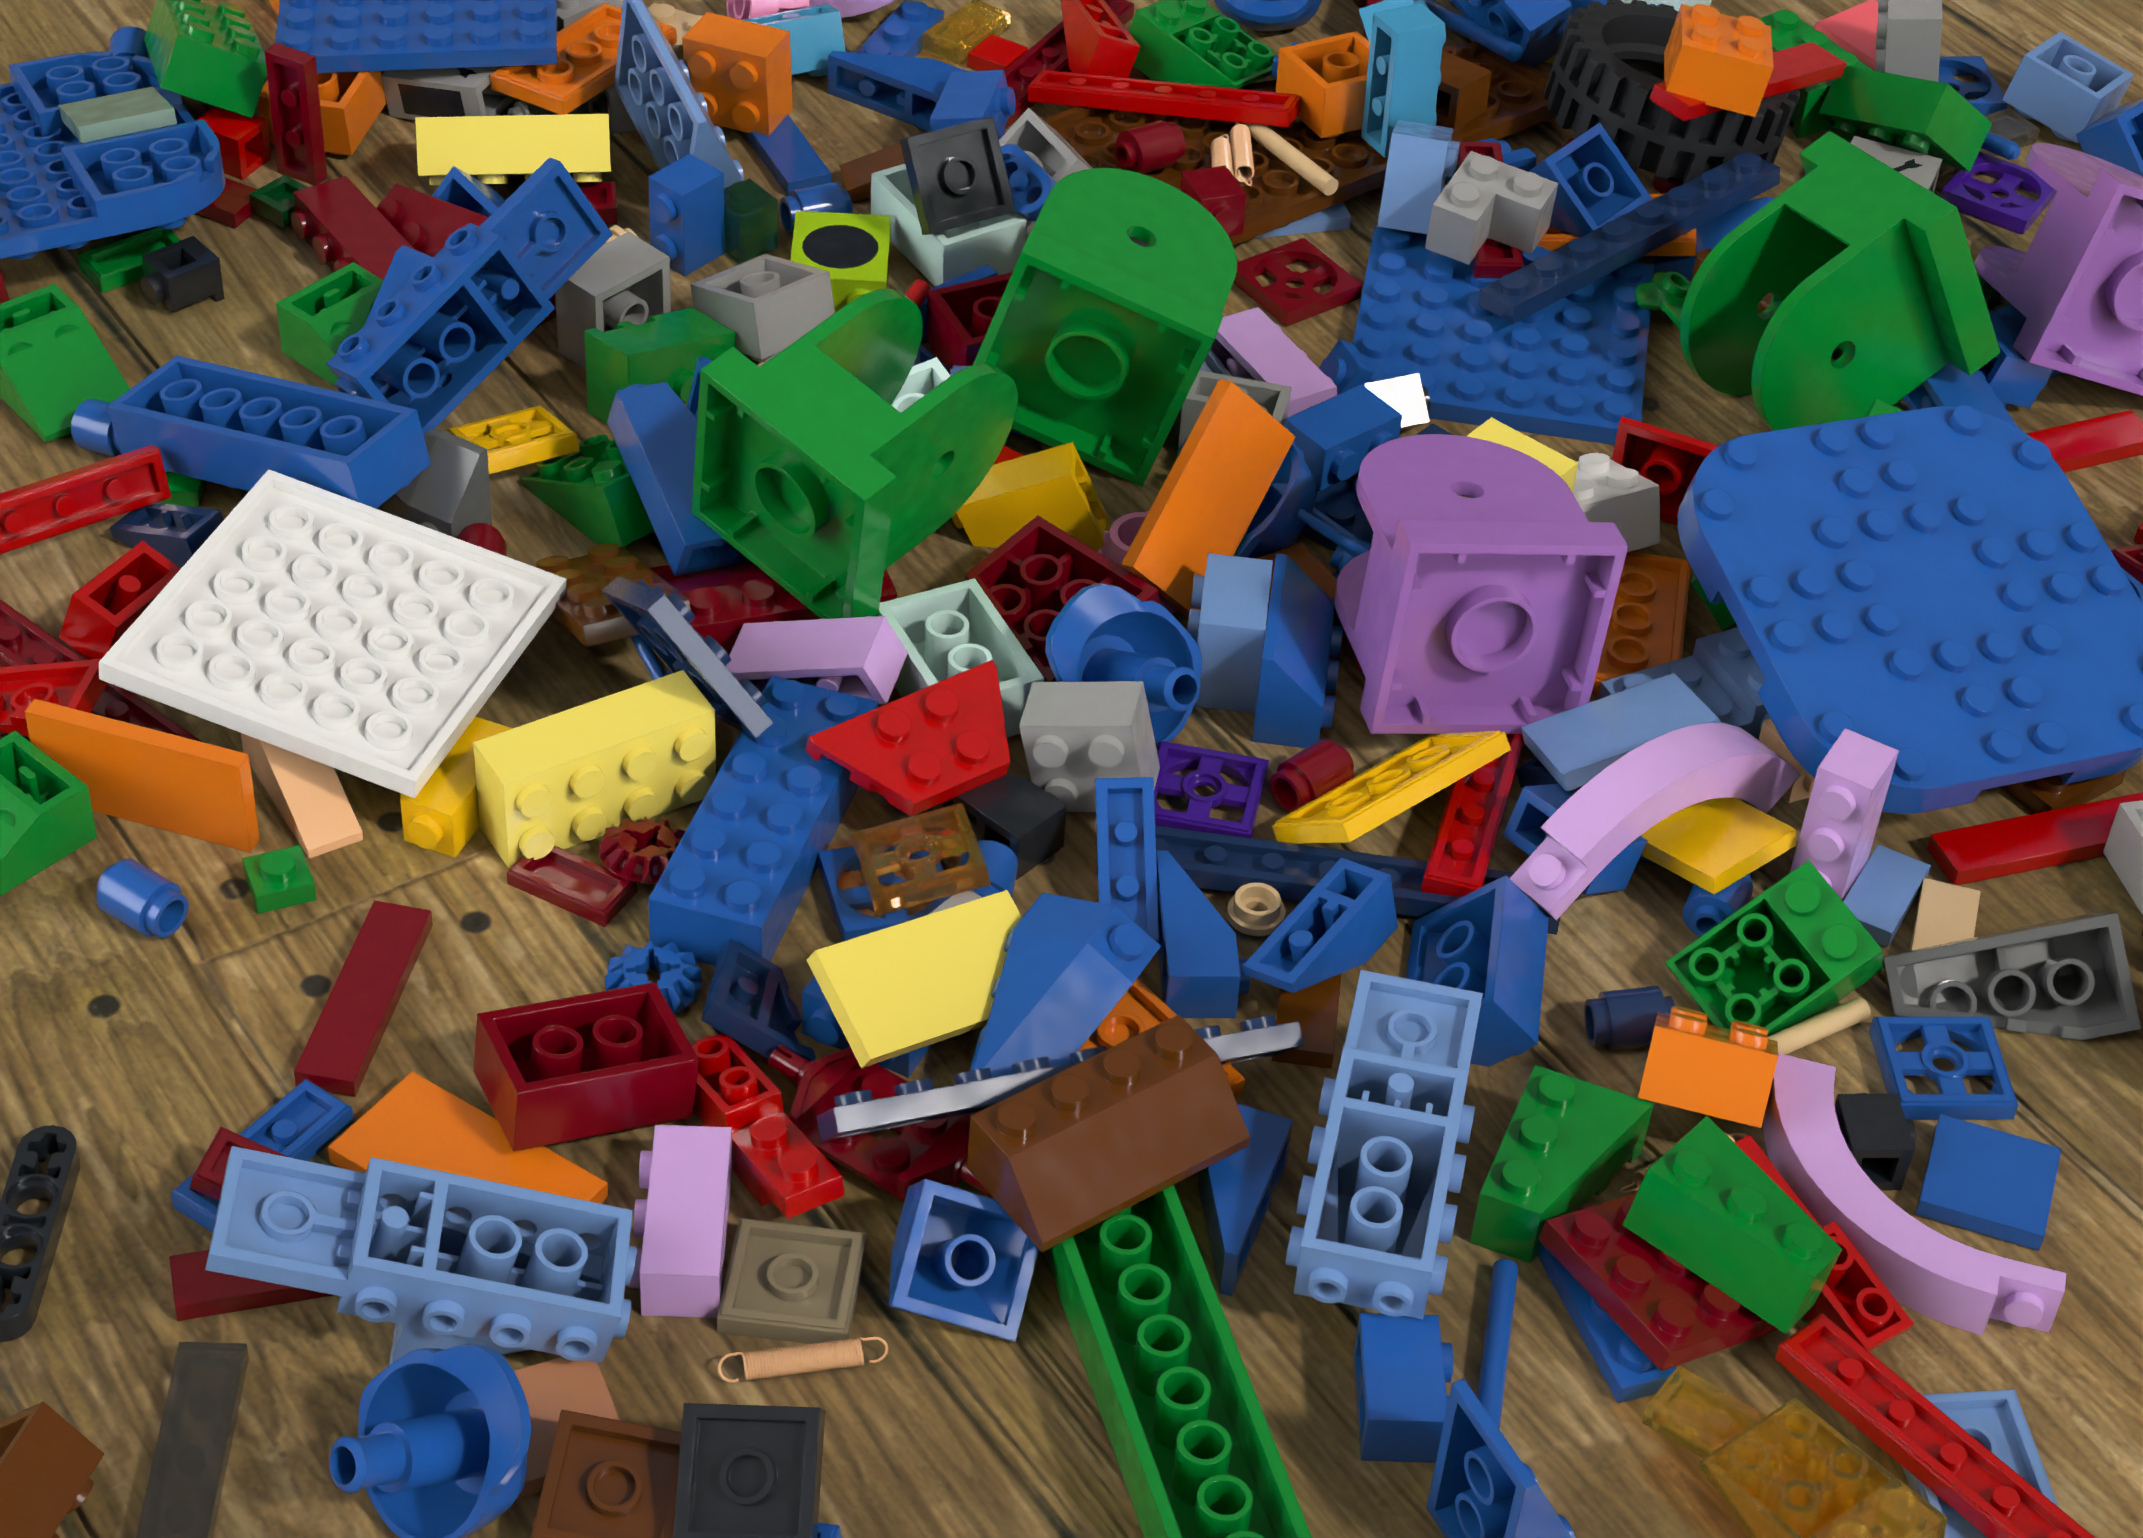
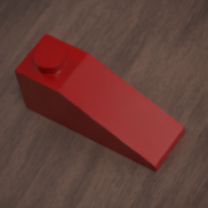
M1060 0L1068 63L1072 73L1128 78L1140 45L1105 1Z

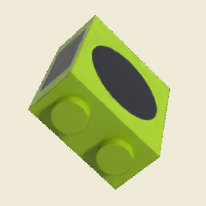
M796 211L790 261L829 272L835 313L864 294L879 289H888L891 215Z

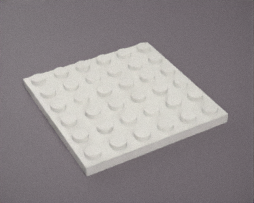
M268 470L99 661V679L415 798L555 610L556 602L565 595L567 579Z

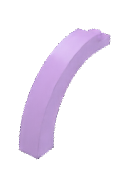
M1704 723L1673 730L1644 743L1610 764L1561 805L1541 826L1548 835L1547 838L1510 877V880L1526 896L1557 920L1621 851L1663 819L1693 804L1722 797L1741 799L1746 804L1767 814L1801 774L1789 762L1740 727L1726 723Z
M1778 1053L1777 1065L1763 1118V1135L1769 1160L1819 1225L1823 1228L1835 1221L1896 1301L1919 1314L1983 1336L1989 1318L2049 1333L2065 1292L2067 1273L1974 1249L1929 1228L1901 1209L1870 1180L1855 1160L1845 1142L1838 1124L1833 1092L1836 1067Z

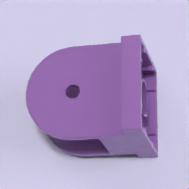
M2035 143L2032 145L2025 162L2034 173L2055 189L2057 193L2027 253L2011 248L1986 246L1980 250L1974 262L1975 268L1992 287L2027 318L2013 347L2029 363L2143 396V177L2116 164L2081 151L2054 144Z
M1423 434L1394 439L1370 451L1360 465L1356 492L1361 507L1374 532L1371 549L1356 556L1343 567L1337 579L1334 595L1336 612L1366 678L1360 710L1370 734H1446L1498 730L1505 732V734H1521L1522 726L1589 703L1628 550V545L1615 522H1589L1571 489L1558 474L1531 456L1498 443L1459 435Z

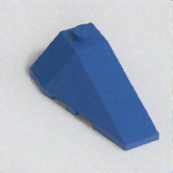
M1042 893L1008 934L1004 948L1007 955L1001 975L995 980L991 997L994 998L987 1025L980 1032L970 1071L990 1068L992 1078L1014 1074L1013 1064L1041 1057H1049L1051 1067L1068 1064L1071 1060L1070 1054L1077 1052L1132 986L1161 945L1117 906Z

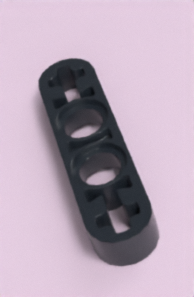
M55 1125L42 1126L31 1130L21 1139L0 1201V1310L6 1297L4 1288L11 1289L14 1304H8L4 1308V1312L0 1313V1342L12 1341L26 1334L36 1321L80 1172L77 1141L73 1133L64 1127ZM49 1154H52L47 1167L48 1175H43L39 1162H45ZM43 1198L52 1202L45 1211L38 1214L26 1215L17 1211L21 1204L30 1199ZM17 1248H29L37 1252L34 1258L22 1265L13 1266L1 1261L8 1252Z

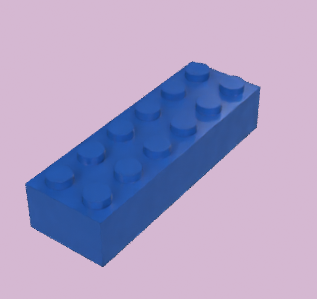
M177 355L106 406L121 454L154 445L160 449L165 471L250 491L268 470H272L378 509L380 505L400 489L408 486L412 479L431 465L417 409Z
M771 676L762 692L767 703L761 709L772 720L773 724L757 738L743 731L740 732L648 899L650 940L655 947H664L674 941L679 952H693L695 961L716 966L718 955L728 941L732 939L771 961L818 868V851L827 850L859 785L849 780L850 770L826 756H823L819 762L810 757L805 750L808 737L878 708V701Z

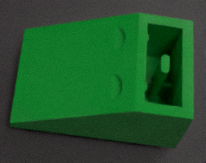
M1206 0L1159 1L1136 10L1128 30L1140 45L1133 65L1154 80L1240 89L1272 75L1273 59L1277 57L1268 45L1256 41L1240 29L1236 21L1224 17L1208 5Z
M352 262L277 302L281 352L334 385L339 379L326 363L337 353L339 345L347 337L356 334L365 325L384 280Z
M55 283L0 304V397L45 443L71 434L72 417L82 402L88 399H98L112 403L130 390L127 382L80 307Z
M597 435L581 441L578 444L579 451L568 456L562 455L540 461L536 465L537 471L521 478L522 485L594 543H612L624 547L654 531L615 440H609L607 435Z
M13 731L0 739V896L97 838L88 786L17 731Z
M1808 860L1667 960L1665 964L1703 1013L1708 1015L1707 1018L1714 1026L1730 1030L1732 1021L1746 1022L1768 1029L1767 1036H1770L1833 1006L1883 970V950Z

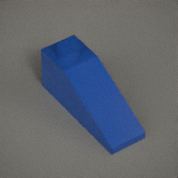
M832 51L828 55V94L932 131L929 119L951 72H964L966 70L929 58Z
M1156 850L1159 944L1161 945L1158 950L1163 1002L1182 1018H1236L1239 994H1248L1250 977L1244 975L1242 967L1248 958L1238 957L1236 933L1168 850Z
M1340 858L1243 964L1244 975L1295 993L1367 963L1398 928L1391 875Z
M1238 1104V1107L1250 1135L1249 1146L1199 1171L1198 1188L1219 1293L1230 1297L1233 1296L1287 1163L1293 1125L1292 1119Z

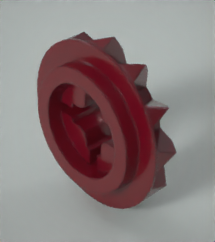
M646 816L641 822L622 819L618 827L613 826L605 829L603 841L600 842L599 857L603 865L618 877L638 883H657L686 831L671 829L668 820L654 823L650 822Z

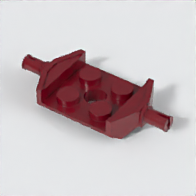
M779 1045L778 1051L775 1049L772 1052L768 1061V1067L797 1083V1093L790 1111V1119L825 1156L903 1202L905 1201L908 1187L924 1179L948 1186L951 1184L955 1187L963 1180L987 1194L988 1197L993 1198L967 1169L970 1117L976 1113L886 1129L899 1134L900 1136L897 1138L888 1137L878 1140L870 1135L872 1132L822 1142L817 1116L835 1107L834 1097L862 1090H871L873 1100L896 1096L894 1086L907 1083L908 1081L877 1063L861 1068L851 1047L822 1057L817 1062L807 1061L788 1050L784 1045Z

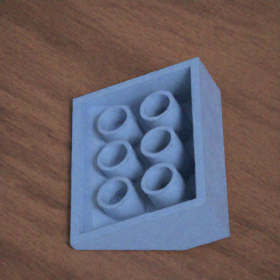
M623 0L614 87L658 170H661L688 154L697 157L724 172L725 211L737 208L740 187L744 186V173L741 164L737 159L733 160L726 148L722 129L719 126H714L708 115L704 96L700 92L696 93L690 82L686 63L682 59L678 60L670 43L644 1Z

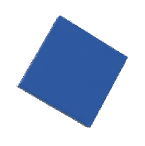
M1940 1114L1934 1131L1915 1215L2040 1250L2045 1236L2062 1148Z

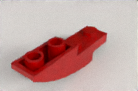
M721 1033L716 1036L701 1038L691 1045L699 1058L694 1108L704 1126L732 1127V1169L760 1206L773 1202L787 1219H790L845 1196L842 1175L784 1113L781 1091L730 1036Z
M1750 1134L1734 1142L1842 1248L1815 1304L1803 1317L1811 1322L1823 1313L1869 1352L1910 1330L1914 1325L1913 1321L1838 1224L1834 1221L1823 1228L1819 1225Z

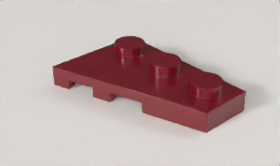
M397 183L377 207V210L415 250L434 257L446 246V240L453 232L465 227L468 223L480 226L489 218Z

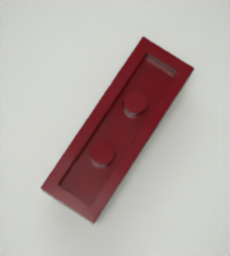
M274 43L264 52L277 171L282 175H287L307 184L318 185L327 179L316 57L294 48Z

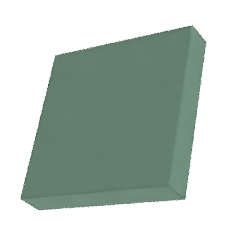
M153 86L59 105L62 122L81 143L177 124L174 107Z

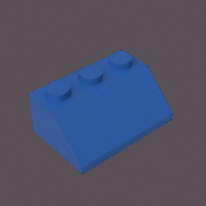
M1276 553L1252 742L1307 748L1319 741L1320 728H1332L1335 696L1325 695V692H1336L1339 661L1329 660V657L1339 658L1343 626L1333 625L1334 601L1285 554Z
M1507 875L1413 921L1406 979L1483 993L1470 1064L1488 1067L1513 1055L1516 1056L1526 1052L1529 1048L1538 1044L1549 918Z

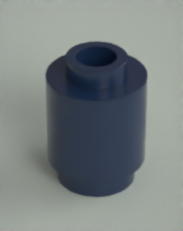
M1656 985L1603 991L1599 993L1598 998L1587 999L1585 1001L1584 1017L1590 1045L1592 1047L1605 1046L1607 1051L1650 1047L1657 1013L1670 1015L1672 1006H1675L1672 997H1664L1660 987Z

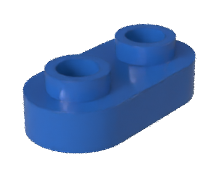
M1008 144L1001 146L1015 211L1025 219L1036 222L1049 192L1057 182L1017 145Z

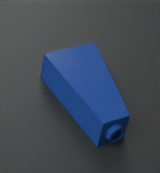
M667 382L650 385L634 384L625 389L617 390L607 424L674 576L750 561L691 513L697 418Z

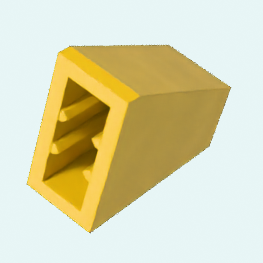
M1073 442L992 465L980 485L952 516L958 529H965L972 545L975 547L998 548L1037 515L1097 552L1099 548L1103 549L1104 531H1110V518Z
M475 716L415 798L404 794L400 795L404 841L454 858L459 854L480 827L473 742L513 728Z

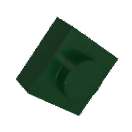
M283 175L249 194L251 210L282 228H286L292 225L291 214L295 212L293 192L308 187L287 175Z

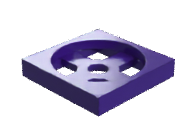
M1979 151L1971 171L1967 172L1960 169L1942 189L1940 197L1956 206L1959 212L2015 233L2024 234L2053 200L2057 191L2032 170ZM1979 172L1999 181L1998 183L1988 184L1973 177ZM2022 188L2039 195V199L2034 201L2018 195L2016 190ZM1991 193H1999L2007 197L1998 198L1993 196ZM1971 194L1978 196L1980 200L1975 198Z
M1159 741L1157 754L1160 770L1154 789L1155 826L1252 838L1267 777L1269 760ZM1198 768V770L1190 772L1186 776L1173 774L1185 769ZM1221 772L1234 777L1244 786L1228 784L1220 775ZM1198 786H1208L1215 793L1209 797L1197 795L1194 789ZM1162 793L1183 797L1189 803L1187 812L1162 809L1157 802V794ZM1220 804L1245 808L1244 816L1235 822L1211 818L1210 813L1213 807H1217Z

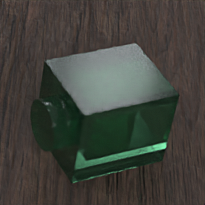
M750 178L735 182L731 186L724 188L725 253L740 264L777 249L778 200Z

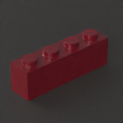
M346 176L293 192L295 212L291 214L293 230L299 240H305L311 246L319 262L323 265L327 264L333 272L354 262L384 280L395 252L402 245L414 249Z

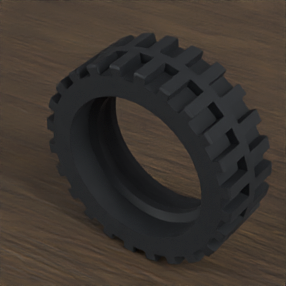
M1607 0L1606 5L1596 1L1587 4L1586 9L1583 7L1578 8L1574 11L1573 16L1569 17L1544 90V98L1548 100L1546 106L1550 114L1558 115L1556 122L1563 129L1574 131V139L1600 122L1632 170L1637 171L1640 168L1654 173L1655 178L1667 181L1671 177L1682 180L1684 184L1702 175L1705 171L1712 170L1744 152L1757 154L1761 159L1774 164L1800 97L1798 89L1762 99L1756 117L1722 110L1682 121L1649 99L1654 84L1665 81L1664 52L1678 11L1674 10V6L1660 4L1659 7L1651 6L1646 1L1632 0L1631 4L1623 3L1621 0Z

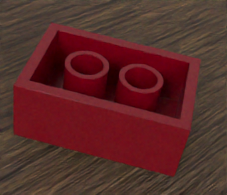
M656 982L477 1013L473 1071L513 1151L693 1117L699 1058Z

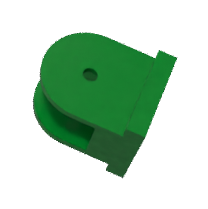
M1831 131L1825 133L1799 153L1806 175L1733 229L1708 254L1690 284L1683 303L1680 319L1681 349L1692 372L1704 383L1719 392L1730 395H1752L1760 418L1772 431L1861 418L1876 399L1893 406L1948 363L1971 376L2001 353L1958 208ZM1772 292L1773 297L1770 305L1763 312L1758 313L1760 301L1765 295ZM1837 347L1842 350L1843 354L1841 357L1831 362V356L1835 348Z
M1092 168L1074 172L1058 181L1049 192L1035 225L1027 238L973 365L993 364L1014 380L1018 391V403L1011 429L1052 447L1073 442L1081 460L1143 487L1217 335L1224 316L1222 311L1237 272V258L1234 246L1224 228L1206 208L1186 193L1156 178L1129 170ZM1129 237L1140 239L1149 247L1140 246Z
M879 289L858 297L760 367L736 348L731 347L700 371L691 513L821 619L878 616L884 571L940 528L972 495L1001 452L1012 428L1017 410L1018 391L1014 380L997 366L987 363L976 364L955 373L901 413L891 406L913 367L920 347L923 330L922 315L918 306L903 293L895 289Z

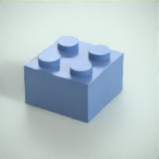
M2058 32L2024 55L2002 100L2012 105L2015 112L2027 119H2035L2051 128V132L2059 139L2073 141L2078 144L2079 141L2076 136L2078 132L2118 108L2134 74L2062 32Z
M1398 120L1391 136L1377 227L1428 234L1433 203L1445 188L1446 176L1453 177L1454 170H1456L1460 142L1452 141L1453 128Z
M1208 553L1205 575L1194 574L1191 606L1201 607V610L1190 609L1187 632L1196 641L1202 654L1200 695L1194 706L1249 713L1256 712L1273 560Z

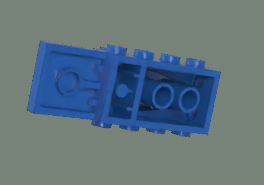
M549 157L480 226L468 223L465 227L453 232L446 240V246L434 257L402 245L395 252L365 325L356 334L347 337L339 345L337 353L326 363L339 379L334 384L338 392L417 409L424 435L430 429L434 430L555 309L549 299L613 235L561 161Z

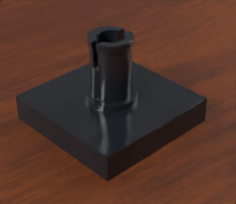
M993 116L899 139L922 235H930L1016 212Z
M684 1403L673 1538H817L826 1411L820 1407Z

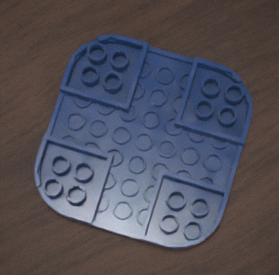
M87 52L8 65L11 83L0 85V259L8 257L14 260L29 259L37 255L38 251L56 247L77 249L85 246L90 240L156 226L162 229L177 228L185 224L186 217L206 208L221 195L226 181L217 136L204 119L197 121L193 119L183 105L180 94L160 88L151 59L135 55L131 58L132 65H130L129 59L114 56L113 52ZM153 86L174 107L177 124L81 143L62 122L59 105Z
M1938 406L1739 436L1719 445L1704 459L1679 506L1678 533L1682 549L1710 604L1725 602L1766 679L1757 693L1786 747L1797 762L1812 777L1815 778L1818 766L1845 728L1899 750L1882 809L1883 812L1898 814L1922 813L1973 803L1982 790L2060 775L2064 784L2109 776L2123 772L2143 759V604L2065 473L2053 459L2049 448L2044 443L2032 439L2029 435L2008 422L1977 411L1971 406Z

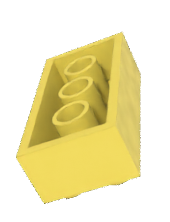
M609 114L415 117L418 176H429V185H440L453 166L469 175H477V180L484 184H508L507 174H525L526 181L549 157L561 161L569 173H573L575 182H602V172H611Z
M681 670L473 742L479 826L508 869H511L523 856L527 859L534 857V860L548 855L554 848V845L567 849L603 836L606 828L618 827L622 819L641 822L645 816L647 819L704 799L716 777L715 709L685 671Z

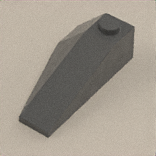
M430 429L424 434V439L431 465L412 479L408 486L400 489L378 507V510L454 538L470 524L486 523L492 525L487 449L446 431Z
M2101 911L1883 957V968L1892 1013L1896 1016L1990 1017L1993 1028L2078 1040L2141 1029L2119 916L2115 912Z

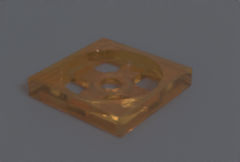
M963 803L851 834L854 850L876 916L991 885L987 866ZM897 845L895 850L884 853L891 847ZM917 851H928L930 853L921 859H909V856ZM968 852L969 859L965 865L938 872L936 865L941 859ZM900 870L912 872L914 875V879L889 886L879 883L878 876Z

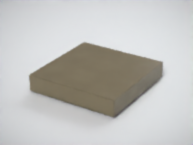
M740 1218L717 1316V1333L808 1344L849 1339L865 1258L867 1233Z

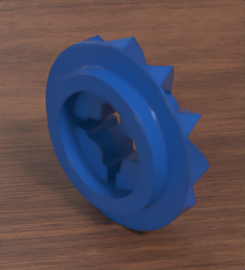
M649 938L644 948L638 949L631 945H626L621 957L609 959L608 972L605 976L606 991L651 983V981H648L646 971L658 970L660 980H657V986L673 1014L688 1007L700 992L702 984L701 968L697 967L693 952H679L674 941L664 947H655Z

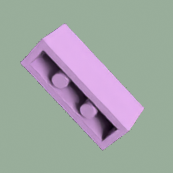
M1259 307L1223 317L1211 346L1212 350L1231 376L1292 387L1288 417L1337 396V386L1332 379L1326 376L1308 358L1307 354L1293 343L1280 326L1274 323Z
M885 616L744 623L729 655L731 661L726 665V668L739 680L744 677L748 679L761 693L764 691L771 676L875 700L878 701V704H887L908 652Z
M1846 728L1843 730L1818 766L1790 873L1809 860L1841 900H1845L1868 861L1899 750Z
M655 1125L652 1151L641 1150L639 1189H648L647 1199H636L634 1238H643L642 1249H637L635 1267L628 1285L629 1289H640L641 1316L717 1318L722 1298L732 1177V1127Z

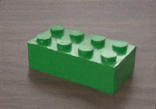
M156 0L144 36V42L160 88L252 118L267 77L264 50L250 18L245 17L246 12L235 5L225 2H219L218 7L201 2V0Z

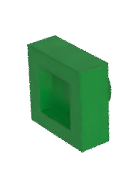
M300 845L242 858L244 875L258 914L317 900L315 883Z

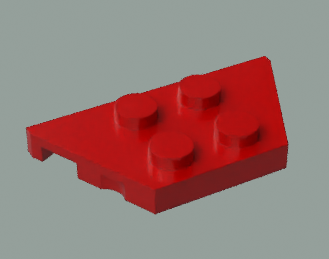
M990 660L808 737L805 750L810 757L818 762L823 756H826L850 770V781L867 791L881 794L885 797L887 803L909 816H914L1007 774L1010 765V755L997 666Z

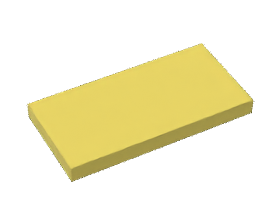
M1008 890L815 950L806 961L861 1068L987 1025L994 1001L991 993L995 980L1001 975L1007 952L1004 951L1007 937L1022 918Z

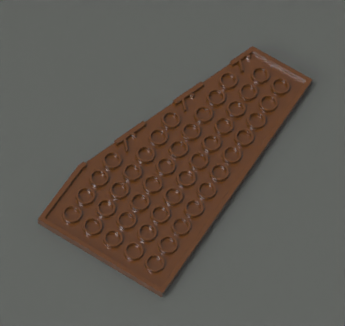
M1475 42L1443 47L1442 50L1491 70L1486 112L1453 130L1452 141L1476 142L1488 138L1499 140L1514 133H1520L1524 129L1544 121L1553 120L1558 116L1550 114L1546 106L1548 100L1544 98V90L1549 76L1521 60L1512 62ZM1277 80L1252 83L1240 89L1276 92ZM1079 106L1043 119L1092 168L1121 169L1114 158V146L1120 132L1159 120L1167 123H1176L1182 130L1185 138L1186 149L1183 157L1177 159V162L1172 166L1144 175L1161 180L1179 190L1181 172L1212 167L1210 150L1212 141L1224 134H1228L1231 145L1230 131L1232 127L1237 125L1235 122ZM1298 117L1289 127L1267 125L1337 179L1339 183L1338 189L1332 195H1325L1251 137L1254 176L1251 179L1252 186L1238 181L1246 192L1243 235L1229 238L1233 245L1252 240L1258 235L1278 227L1287 226L1293 221L1316 212H1321L1346 200L1355 199L1361 194L1384 186L1388 157L1384 158L1361 137L1362 129L1342 133L1335 138H1320ZM1436 122V125H1435V126L1447 127V126H1444V125H1442V124H1440V123H1437V122Z

